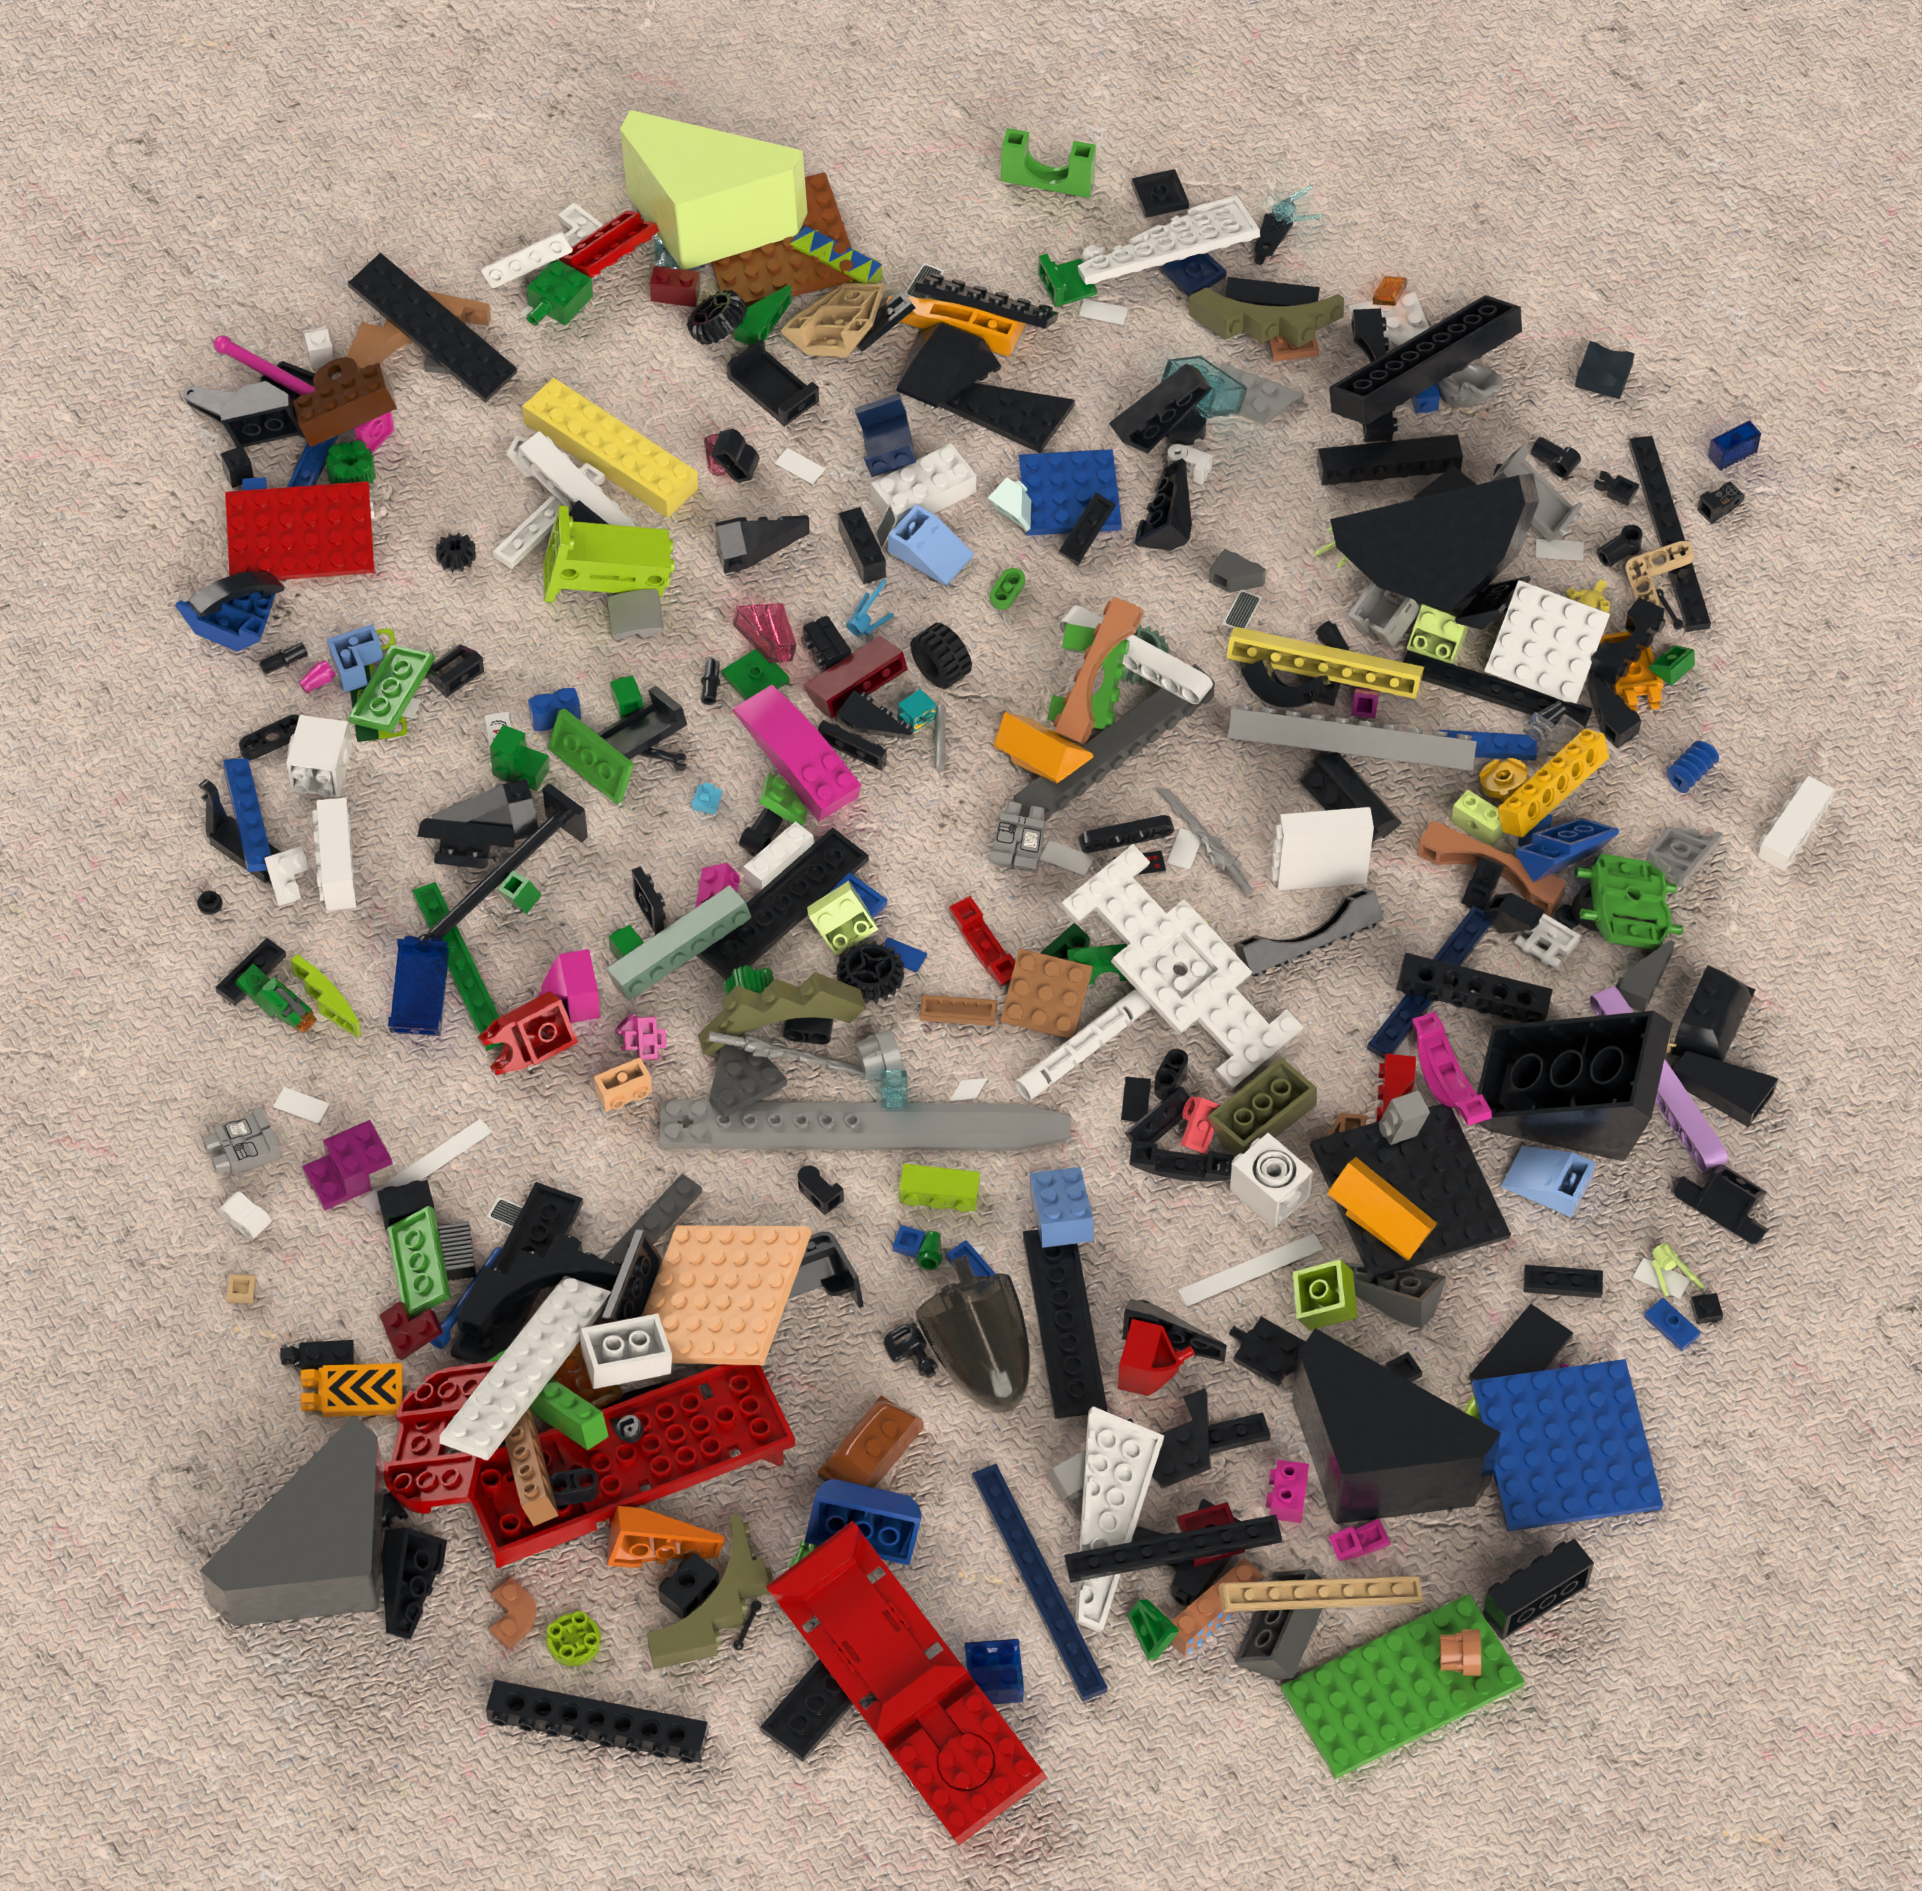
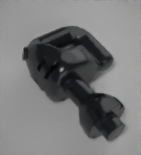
M914 1322L903 1324L885 1336L884 1347L892 1362L896 1363L902 1358L915 1355L918 1360L917 1370L920 1376L926 1375L927 1378H931L936 1375L935 1369L938 1368V1364L934 1359L926 1355L924 1349L927 1347V1342ZM910 1333L906 1340L895 1345L894 1342Z

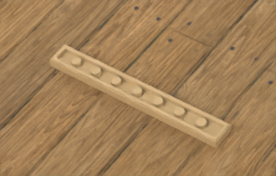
M1419 1576L1221 1583L1219 1585L1223 1612L1415 1605L1424 1602Z

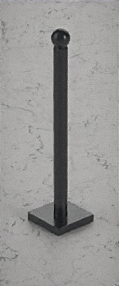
M548 783L542 789L545 816L548 819L440 919L427 934H422L417 938L416 948L418 951L424 954L432 952L435 949L436 943L447 935L495 890L513 870L515 871L560 828L564 829L581 843L588 838L585 809Z

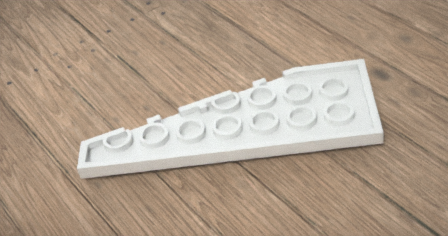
M1236 195L1193 207L1187 210V215L1181 218L1175 216L1170 219L1171 223L1165 226L1157 225L1129 239L1130 244L1124 247L1118 245L1112 248V253L1098 255L1078 265V272L1086 285L1096 284L1105 279L1117 278L1121 275L1139 272L1153 266H1161L1174 260H1183L1189 256L1204 254L1218 248H1226L1232 244L1248 242L1260 237V230Z

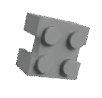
M1371 582L1347 616L1356 629L1367 635L1370 632L1376 633L1381 642L1394 648L1418 615L1420 608L1414 599L1398 594L1400 600H1398L1393 592L1378 588Z

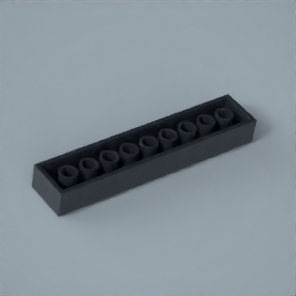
M1484 295L1330 386L1331 412L1363 425L1372 423L1377 418L1404 404L1407 400L1419 395L1422 391L1434 386L1437 382L1449 377L1452 373L1466 367L1467 364L1481 358L1482 355L1492 349H1496L1502 343L1521 333V307Z

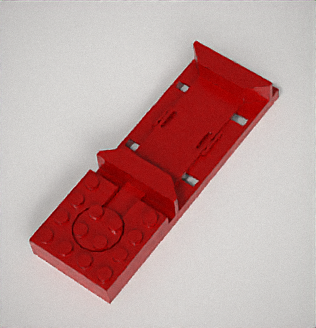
M721 1364L600 1410L603 1413L609 1437L589 1450H586L556 1428L538 1434L549 1477L557 1472L581 1468H590L596 1472L599 1494L593 1501L556 1506L559 1516L533 1526L521 1507L507 1447L496 1450L488 1461L482 1459L473 1501L468 1504L496 1568H500L596 1531L597 1522L606 1520L610 1529L618 1506L636 1508L761 1459L777 1466L784 1465L783 1451L795 1447V1437L760 1365ZM708 1383L714 1396L704 1400L698 1386ZM628 1415L636 1416L644 1424L643 1436L635 1443H625L617 1436V1433L615 1434L609 1421L610 1419L619 1416L621 1420ZM739 1449L741 1455L731 1458L730 1452ZM584 1483V1484H582L581 1486H582V1487H589V1486H591L592 1484H591V1483ZM650 1484V1490L641 1491L640 1487ZM558 1487L554 1491L560 1492L565 1488Z
M853 1521L766 1586L959 1846L1047 1779V1776ZM881 1567L885 1575L872 1584L867 1576ZM816 1616L821 1624L807 1634L802 1625ZM938 1642L943 1650L929 1660L924 1652ZM873 1692L878 1700L864 1710L859 1702Z

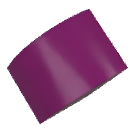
M1356 686L1351 716L1375 719L1380 691Z

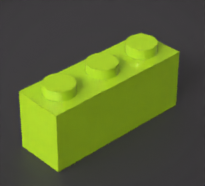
M903 1163L899 1203H904L908 1206L922 1205L931 1206L934 1209L949 1208L960 1212H976L980 1188V1172Z

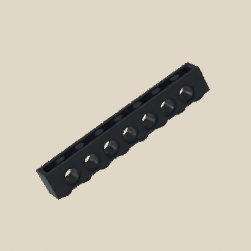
M494 1680L486 1707L488 1721L498 1726L512 1725L517 1726L523 1731L537 1730L553 1737H559L560 1735L568 1736L578 1742H586L588 1740L598 1742L599 1745L604 1747H623L633 1753L643 1751L659 1758H666L667 1756L678 1758L684 1763L702 1762L709 1734L707 1721ZM515 1705L523 1706L521 1710H511ZM542 1710H547L550 1712L546 1716L538 1715V1712ZM570 1715L577 1717L573 1721L564 1720L565 1717ZM594 1721L603 1722V1724L598 1727L590 1725ZM621 1726H627L630 1728L626 1732H620L617 1730ZM649 1731L657 1733L653 1737L644 1736ZM674 1737L683 1738V1740L678 1743L671 1741V1739Z

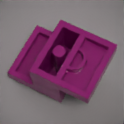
M368 1120L324 1139L326 1156L303 1165L302 1168L325 1211L371 1191L369 1174L392 1165V1159L371 1120Z

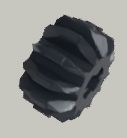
M460 532L454 536L449 533L448 538L441 537L440 543L436 544V559L444 570L450 568L453 573L456 569H460L463 572L464 566L471 568L472 561H475V543L470 541L468 535L462 537Z

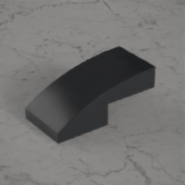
M1482 855L1473 878L1468 883L1461 904L1471 908L1476 906L1484 911L1494 894L1505 864Z

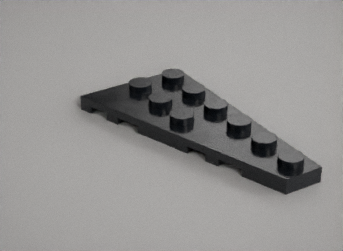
M973 383L970 389L959 391L957 397L942 405L941 408L1041 453L1075 406V400Z

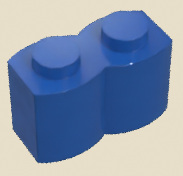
M563 688L553 694H539L528 700L529 715L534 731H547L554 728L558 712L564 708L581 720L580 701L575 688Z

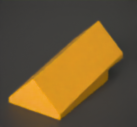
M1008 712L1004 713L994 743L996 749L1010 755L1014 764L1055 783H1059L1094 757L1090 751L1035 720Z
M1357 1157L1346 1165L1327 1193L1329 1197L1347 1209L1346 1216L1408 1261L1437 1225V1222Z

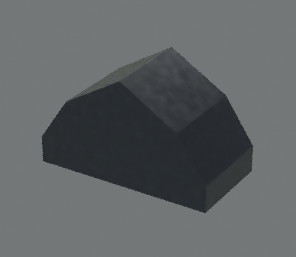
M1533 473L1522 474L1330 519L1336 548L1378 588L1452 611L1466 607L1518 557L1538 507L1539 497Z

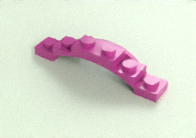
M1436 1012L1412 1019V1027L1417 1034V1048L1421 1070L1432 1095L1441 1104L1455 1108L1458 1115L1463 1116L1468 1126L1491 1119V1109L1483 1095H1478L1462 1072L1445 1034V1028Z

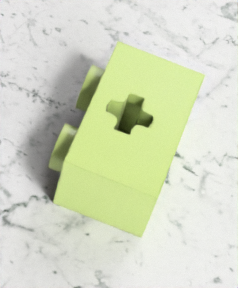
M1467 789L1453 805L1451 822L1483 843L1493 846L1503 835L1498 809Z

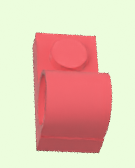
M1202 1097L1189 1098L1183 1108V1119L1187 1120L1188 1124L1180 1145L1201 1154H1206L1214 1133V1129L1208 1120V1115L1221 1105Z

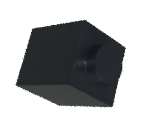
M243 446L221 453L223 471L232 488L242 485V479L254 477L251 461Z

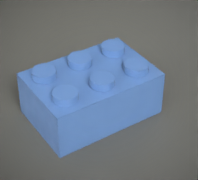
M1081 1167L1030 1173V1197L1042 1248L1094 1241L1093 1216Z

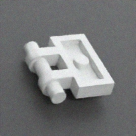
M1543 914L1536 928L1524 931L1530 937L1526 939L1519 935L1515 944L1520 946L1526 954L1529 955L1531 953L1541 959V963L1544 965H1551L1558 969L1562 960L1555 957V955L1559 953L1567 957L1580 941L1581 935L1548 915ZM1541 942L1549 948L1545 951L1536 944Z

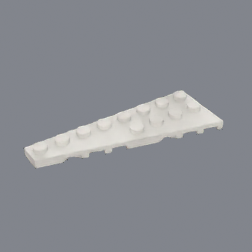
M1096 1407L1090 1408L1088 1413L1080 1552L1131 1542L1164 1439V1435ZM1121 1573L1078 1581L1075 1623L1097 1632L1103 1630Z

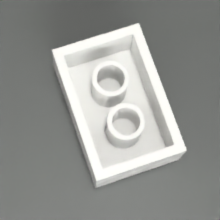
M658 1314L581 1328L580 1349L593 1389L671 1374L672 1353Z

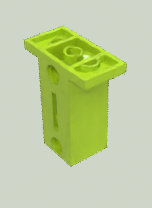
M559 505L543 561L544 602L554 603L556 593L560 594L561 589L609 593L657 589L659 597H662L665 587H669L670 573L674 572L675 561L671 559L670 555L673 552V540L669 538V529L573 522V517L569 516V506Z

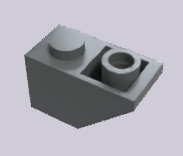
M1224 549L1210 568L1209 583L1229 593L1262 587L1265 584L1266 569L1235 552Z

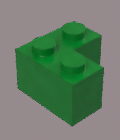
M502 725L490 745L493 775L500 780L511 782L527 779L529 789L537 791L550 770L549 755L526 747L524 732Z

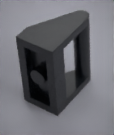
M459 644L433 662L425 678L447 698L484 672L483 657L477 651ZM460 655L465 659L445 674L437 673V671Z

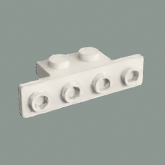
M559 232L483 267L482 273L491 288H495L571 253L573 248L564 233Z

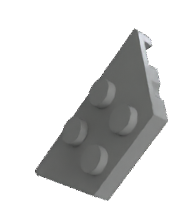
M1224 363L1220 365L1222 409L1266 425L1274 420V417L1288 411L1289 406L1295 402L1299 404L1304 399V393Z
M1668 827L1648 850L1647 860L1682 888L1721 843L1723 833L1715 832L1714 837L1700 835V830Z

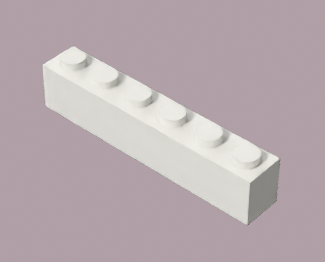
M539 431L519 446L516 459L564 506H569V511H571L575 502L580 500L609 525L637 527L636 522L631 517H627L620 510L618 504L604 494L600 486L594 485L587 478L586 473L571 462L566 453H561L549 437H545Z

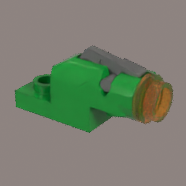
M254 964L235 982L270 1017L276 1014L296 1031L300 1030L304 1034L317 1021L314 1012L304 1001L275 976L272 979L268 978Z

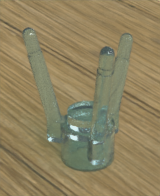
M1309 185L1291 197L1273 204L1272 213L1277 221L1285 220L1287 224L1294 221L1323 218L1322 214L1293 216L1296 212L1294 202L1313 189V185Z

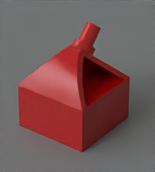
M1132 1319L1119 1364L1118 1389L1150 1396L1174 1377L1179 1371L1180 1365L1184 1364V1360L1195 1355L1194 1350L1191 1346H1188L1180 1351H1174L1163 1326Z

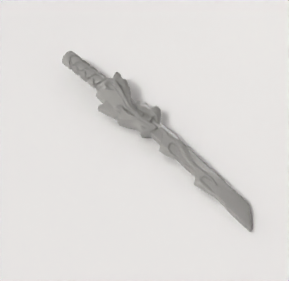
M1155 787V790L1170 804L1175 815L1182 817L1187 822L1192 834L1200 837L1201 845L1205 847L1206 856L1210 858L1213 868L1218 866L1223 872L1225 870L1229 872L1244 895H1250L1253 889L1237 869V867H1241L1242 862L1237 860V857L1230 855V853L1224 852V846L1220 843L1222 839L1210 836L1170 790Z
M709 1032V1042L743 1047L744 1051L752 1052L753 1056L767 1057L768 1059L776 1057L786 1059L791 1057L801 1062L821 1064L828 1069H840L864 1075L859 1065L791 1049L779 1040L778 1042H767L746 1032H743L742 1037Z

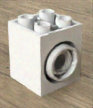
M304 715L299 716L295 733L290 738L287 753V769L291 791L300 794H317L323 797H340L352 753L348 721Z
M1269 1133L1263 1138L1254 1140L1249 1150L1244 1154H1238L1231 1163L1230 1191L1273 1228L1310 1198L1313 1171Z

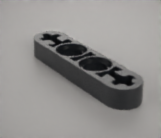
M1160 815L1089 830L1082 833L1078 840L1084 853H1093L1164 838L1171 835L1175 829L1170 816Z

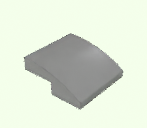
M657 589L635 590L607 597L612 636L616 641L637 633L644 638L664 630Z

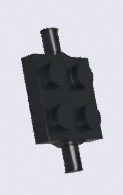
M1262 1316L1248 1333L1237 1328L1235 1325L1229 1332V1336L1241 1341V1347L1234 1356V1362L1278 1387L1285 1376L1292 1371L1296 1373L1298 1353L1306 1341Z

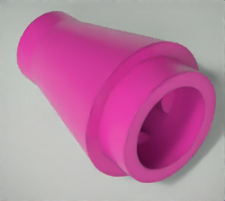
M323 660L321 663L317 662L298 683L308 694L310 691L332 682V678L336 674L327 661Z

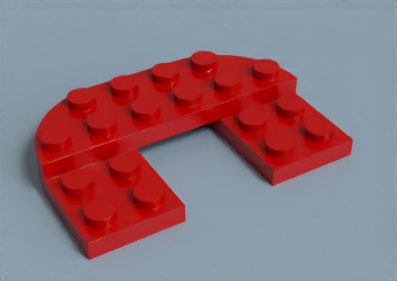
M498 1361L438 1370L423 1379L425 1383L420 1385L415 1393L410 1390L401 1402L396 1414L400 1427L392 1460L384 1462V1481L386 1487L404 1508L415 1513L429 1514L432 1507L470 1503L473 1501L482 1458L465 1452L444 1455L446 1445L440 1444V1434Z

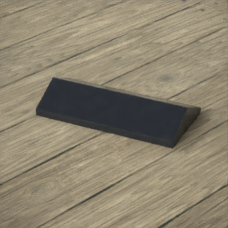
M1530 575L1489 584L1455 618L1456 624L1482 630L1509 605L1518 580L1529 583L1531 580Z

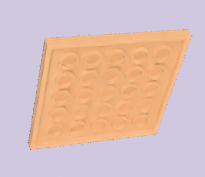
M676 1225L642 1316L659 1315L672 1353L671 1363L764 1365L811 1237L812 1231L808 1226Z

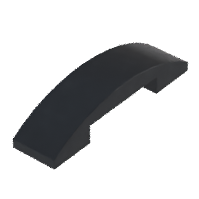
M262 571L243 572L222 578L206 586L188 600V604L200 617L222 611V603L255 592H259L263 597L284 591L285 587L272 573Z
M1132 1140L1129 1165L1154 1175L1185 1181L1212 1182L1231 1180V1163L1234 1159L1232 1154L1208 1151V1155L1203 1156L1157 1149V1143Z

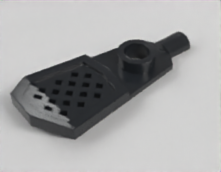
M1279 213L1265 214L1260 229V237H1258L1255 246L1257 256L1254 262L1256 264L1262 265L1265 258L1272 256L1281 241L1284 240L1293 226V222L1288 216Z

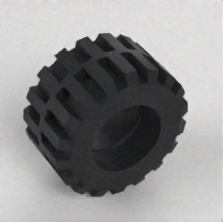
M934 623L910 642V650L917 667L938 688L948 689L972 670V662L966 646L953 630L942 623Z

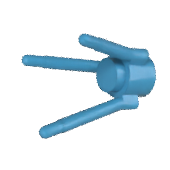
M885 579L880 582L869 599V593H865L854 614L847 621L846 626L854 635L860 637L864 633L869 636L874 629L894 617V614L890 613L870 626L871 618L866 613L886 584Z

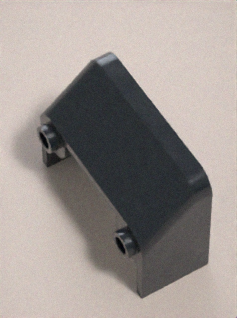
M819 1232L811 1235L788 1299L823 1286L825 1292L832 1296H840L850 1292L858 1308L864 1307L859 1277L835 1236L830 1232Z

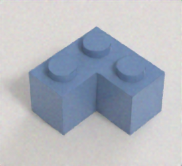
M373 624L327 639L330 657L344 692L367 686L364 666L383 659L381 644Z

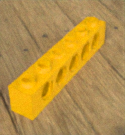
M1589 729L1582 730L1497 809L1503 833L1523 838L1609 759L1604 733Z

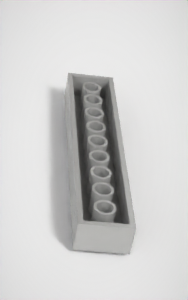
M1237 704V709L1231 708L1228 738L1473 771L1477 741H1472V736L1457 734L1456 739L1447 737L1448 732L1433 731L1432 735L1423 734V729L1408 727V732L1398 731L1399 726L1384 724L1382 729L1375 728L1373 722L1359 721V725L1349 724L1350 719L1335 717V722L1325 721L1326 717L1322 715L1311 714L1310 719L1301 718V713L1286 711V715H1278L1276 709L1262 708L1261 712L1252 711V706Z

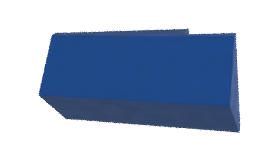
M1578 818L1533 833L1532 843L1516 848V855L1534 883L1598 852L1619 834V829L1588 819Z

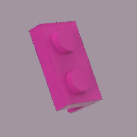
M728 863L702 868L695 908L729 885L738 892L740 875Z

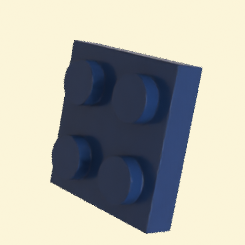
M1208 253L1196 254L1183 260L1167 262L1161 267V271L1188 297L1206 287L1213 286L1224 279L1227 273Z

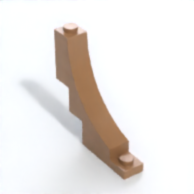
M427 291L464 324L468 321L474 324L489 325L491 320L490 304ZM387 319L384 327L361 322L347 357L354 359L361 371L368 365L381 364L394 351L412 340Z

